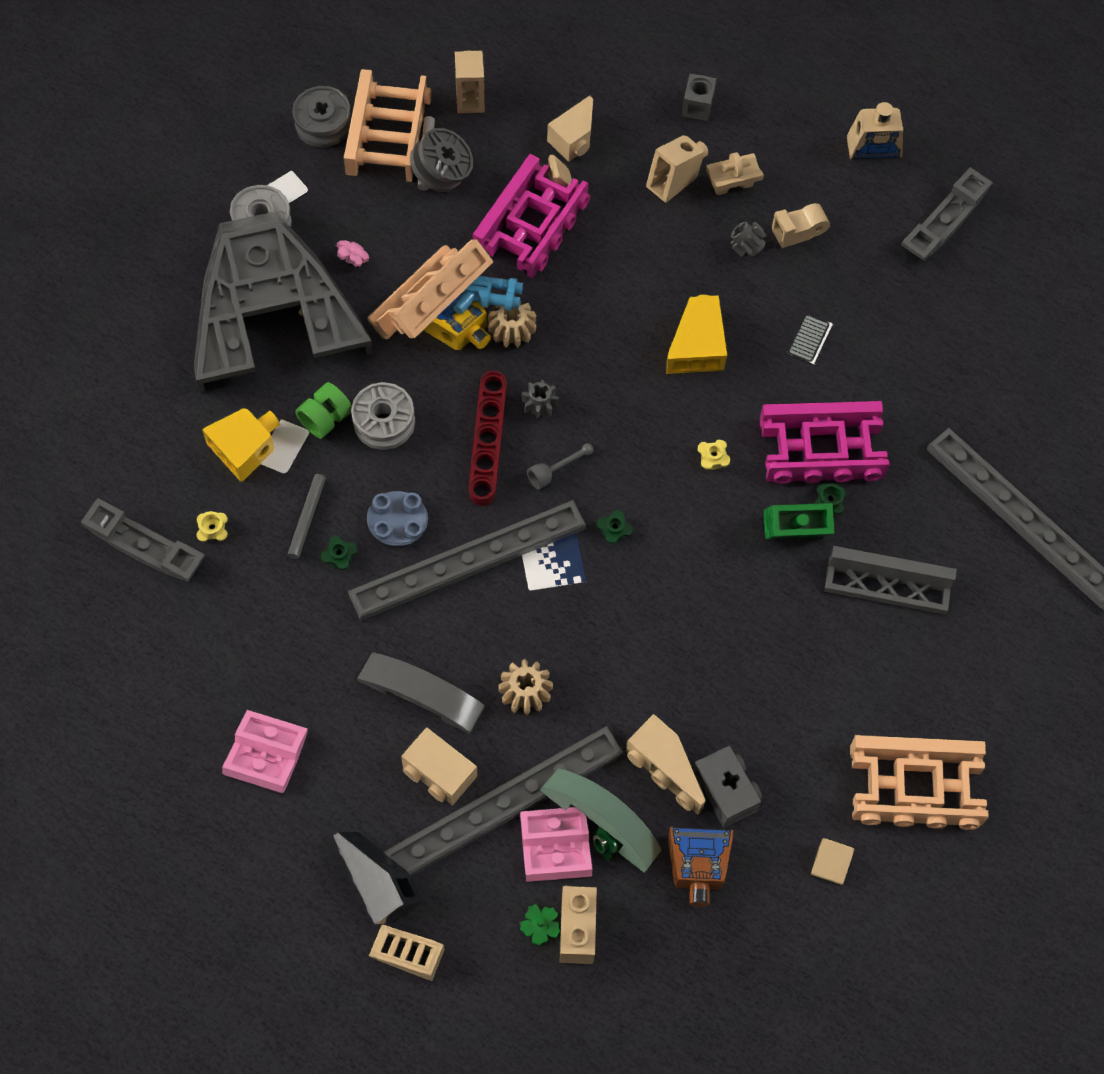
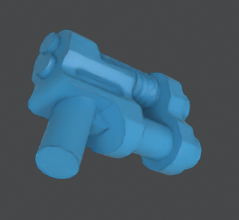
M479 276L461 293L462 297L453 308L458 314L462 315L472 302L475 301L479 302L481 307L486 308L489 305L503 306L504 310L512 311L513 308L519 309L520 297H515V294L522 295L523 283L517 282V279L514 278L505 280ZM492 288L507 291L506 295L491 292Z

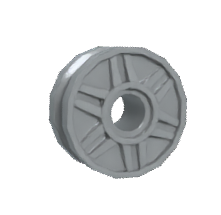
M268 185L246 187L237 193L231 202L230 216L232 221L276 211L290 227L292 224L288 200L280 190Z
M385 382L371 384L362 389L354 398L351 414L355 434L362 443L373 449L388 450L397 448L409 439L415 426L412 398L403 388L396 384ZM381 414L389 415L387 418H378Z

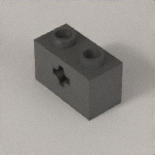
M730 746L696 761L693 768L694 775L723 828L756 813L761 804L760 799H762L759 787L754 781L750 782L744 772L746 771V766L742 757L738 753L734 754ZM726 781L728 785L734 784V790L730 786L724 787V782Z

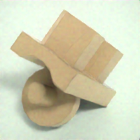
M737 152L731 153L729 160L709 164L706 167L707 174L717 195L725 194L730 188L737 186L742 188L752 187L754 182L763 180L764 176L758 167L754 153L741 157Z

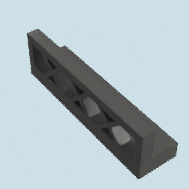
M833 546L828 561L824 592L946 615L949 608L950 591L956 579L957 569ZM834 571L846 573L852 582L846 586L833 584ZM867 578H874L883 587L876 592L870 591L862 582ZM899 583L906 584L913 594L908 597L898 596L893 587ZM929 589L943 591L941 604L929 602L923 593Z

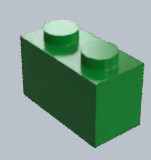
M833 504L772 505L764 509L765 540L824 538L833 535Z

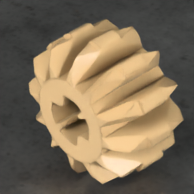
M520 301L519 309L513 308L512 311L504 310L503 306L495 305L494 311H490L488 314L489 333L493 334L495 343L504 341L506 348L510 343H514L517 348L520 346L521 341L529 343L531 335L536 332V314L534 311H531L529 303L521 305Z
M524 659L520 668L516 664L511 663L509 665L510 672H502L501 674L503 683L499 684V692L504 694L502 702L504 705L512 703L511 710L514 713L520 707H524V714L528 715L532 706L540 712L542 710V702H549L551 699L549 691L553 689V682L547 680L549 678L548 670L539 671L540 664L538 661L532 667H528V662ZM527 684L531 685V687L527 686L525 690L520 689V687L524 688Z

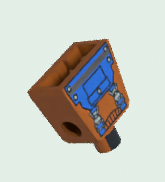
M670 827L668 847L674 884L676 888L690 889L691 906H709L710 890L722 889L726 878L733 830Z

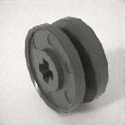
M316 86L298 95L293 103L292 114L298 136L306 144L319 148H328L338 145L348 137L352 118L351 108L347 96L339 89L330 86Z
M434 128L428 131L415 144L410 152V164L413 173L426 187L437 192H450L469 176L473 169V156L464 139L455 132L445 128Z

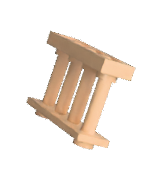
M361 69L344 154L346 175L357 176L359 165H364V163L405 167L406 181L412 182L413 170L410 164V152L420 138L425 104L430 105L432 90L427 87L426 76L421 75L419 89L377 85V82H373L372 70ZM379 96L416 100L415 111L373 107L371 99H376ZM372 118L412 122L411 133L369 129L367 120L372 121ZM368 140L408 144L407 156L365 152V149L362 147L363 143H368Z

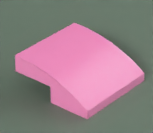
M247 710L235 733V743L222 767V774L284 793L301 753L308 729Z
M570 807L566 811L563 808L520 812L526 882L592 876L587 816L576 807Z

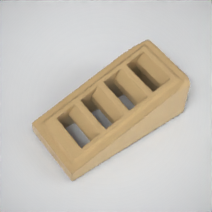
M382 924L369 957L432 981L445 949L443 944ZM387 936L393 937L394 939L388 953H382L381 951ZM401 940L406 943L400 958H398L394 954ZM412 945L418 948L412 962L406 959ZM427 950L430 953L425 966L420 965L419 962L423 952Z

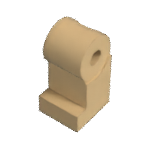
M817 203L787 213L786 209L775 212L772 230L781 248L810 240L823 234L830 227L827 216L821 205Z

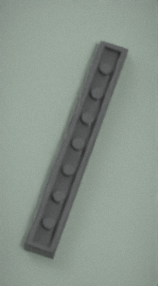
M950 428L928 445V452L1104 611V567Z
M572 500L349 590L348 595L359 620L363 621L586 530V524Z
M606 726L389 848L384 853L409 872L410 876H413L520 815V812L527 811L548 799L549 797L540 790L557 769L587 777L622 757L623 751Z

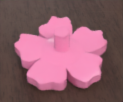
M339 241L336 245L338 247L337 256L341 260L346 259L347 263H351L355 267H360L362 262L365 263L369 260L368 253L355 242Z

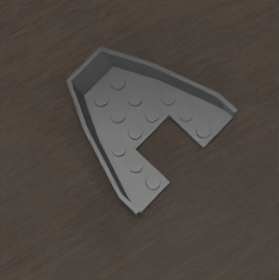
M276 211L219 223L203 282L194 359L195 378L200 393L206 392L204 383L256 372L243 320L244 317L301 305L314 358L365 347L367 355L372 354L371 338L353 308L319 258Z

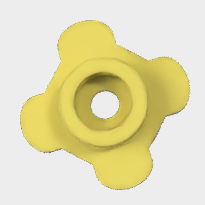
M717 440L715 443L701 442L698 445L703 468L716 470L729 465L730 457L726 454L727 444L725 441Z
M213 511L200 514L197 517L199 531L197 532L198 540L206 542L208 539H217L218 541L226 539L225 523L228 520L227 516L224 513ZM211 525L215 526L214 529H210L209 527Z

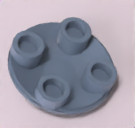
M402 491L377 494L373 498V502L367 512V524L370 532L376 539L391 546H404L418 540L425 532L428 524V513L421 502V497L416 493Z

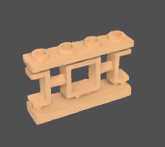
M477 239L470 240L459 252L456 248L450 249L447 245L442 246L371 313L367 319L384 340L389 339L397 330L400 334L406 333L409 338H415L493 263V260Z
M855 735L850 745V758H853L852 768L868 769L869 794H855L853 798L854 811L852 812V819L861 820V823L865 825H877L884 821L894 822V825L900 827L912 826L914 823H925L930 828L959 825L964 830L978 829L989 818L988 810H986L987 800L970 799L969 774L981 775L985 769V762H983V757L986 754L985 742ZM878 759L896 760L893 764L894 776L878 775ZM943 763H960L958 766V779L943 778ZM904 771L932 772L933 797L905 796ZM879 788L894 789L895 806L877 805L879 801ZM944 792H959L960 809L942 808L944 805Z

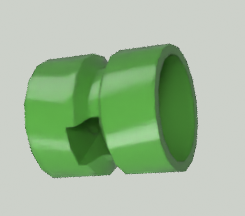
M327 382L314 393V400L311 398L307 399L295 412L303 426L315 437L322 439L334 428V421L341 422L351 413L352 405L342 391L335 385Z

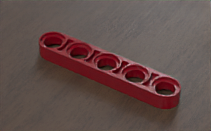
M497 371L485 373L481 378L469 478V498L474 504L479 506L491 504L495 499L507 393L506 378ZM490 381H498L502 385L498 391H489L485 386ZM488 406H493L499 410V413L494 417H487L483 414V410ZM485 432H491L495 434L496 440L492 443H484L480 440V436ZM482 458H488L494 464L490 469L483 470L477 466V462ZM479 485H487L491 492L487 496L481 497L474 493V489Z

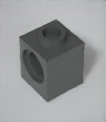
M690 73L683 101V117L704 121L709 120L717 78Z

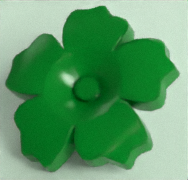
M536 904L529 906L528 912L525 914L527 920L520 922V931L526 937L532 936V944L538 946L547 943L548 937L556 939L560 933L559 923L554 921L558 913L553 907H544L541 912Z

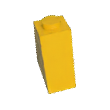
M719 295L690 297L668 352L666 374L723 371L725 369L727 351Z

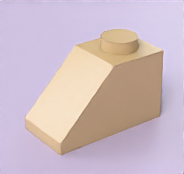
M588 96L548 124L547 141L568 162L577 156H582L590 148L593 98L591 96Z

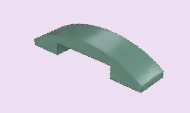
M557 769L540 791L565 811L572 804L622 843L623 846L619 853L644 873L661 852V847L644 822L620 799L593 781L570 771Z

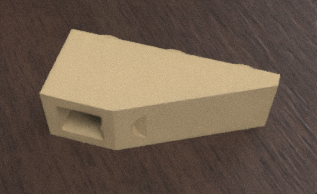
M653 714L627 741V756L635 766L639 768L644 767L652 774L653 781L662 789L668 788L676 795L677 802L687 811L692 809L699 815L703 810L705 798L681 741L672 729Z

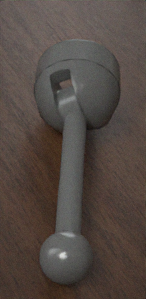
M584 444L580 451L550 467L543 463L529 467L527 469V476L531 484L537 490L547 486L552 480V472L583 455H591L594 450L591 444Z

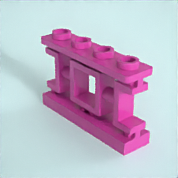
M529 154L473 233V239H477L484 250L488 251V255L492 257L499 247L518 255L517 269L523 271V269L527 270V276L533 278L538 270L542 271L548 262V255L552 250L556 251L558 249L563 233L566 229L570 230L573 227L576 214L580 209L584 210L590 200L588 182L582 181L581 184H578L579 180L573 178L567 188L547 179L549 177V166L545 164L543 167L540 166V158ZM533 183L534 188L544 192L541 197L528 191ZM553 198L567 203L561 213V206L551 202ZM528 206L547 215L539 228L519 219ZM505 223L507 229L516 232L513 237L500 232ZM525 238L539 244L533 254L532 247L523 243Z
M882 401L763 405L759 419L762 437H777L779 455H767L765 462L767 469L766 481L787 484L791 481L817 483L821 480L847 482L851 479L877 481L885 478L890 466L887 459V451L872 452L870 434L880 433L883 427V420H881L883 413ZM860 426V437H846L845 427ZM801 428V439H787L785 429ZM836 435L838 453L812 454L810 436ZM848 449H862L863 460H848ZM788 451H802L804 462H788Z

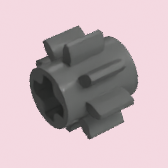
M756 221L751 225L747 222H742L732 231L731 237L734 240L730 244L740 257L745 253L752 257L764 248L765 241L763 238L766 234Z
M544 380L534 384L528 383L529 392H522V402L526 403L525 412L531 411L532 414L536 415L537 419L546 414L551 416L552 406H558L559 397L554 396L556 387H550Z

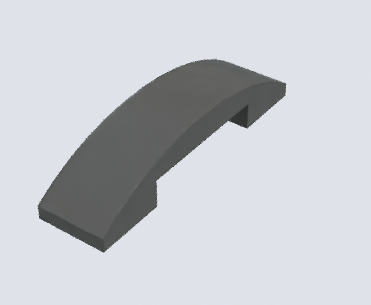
M970 167L953 185L952 192L922 225L919 223L902 241L901 245L925 261L963 224L983 199L993 182Z
M99 498L96 499L81 521L82 526L119 551L155 570L189 582L205 557V554L178 540L174 543L125 517L124 511Z
M372 652L357 678V681L384 694L389 691L441 716L443 722L468 734H471L485 708L484 704L449 682L409 663Z

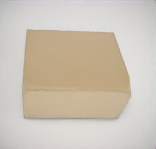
M549 155V179L567 188L572 181L569 169L556 156Z
M823 838L819 844L811 875L843 885L854 848Z

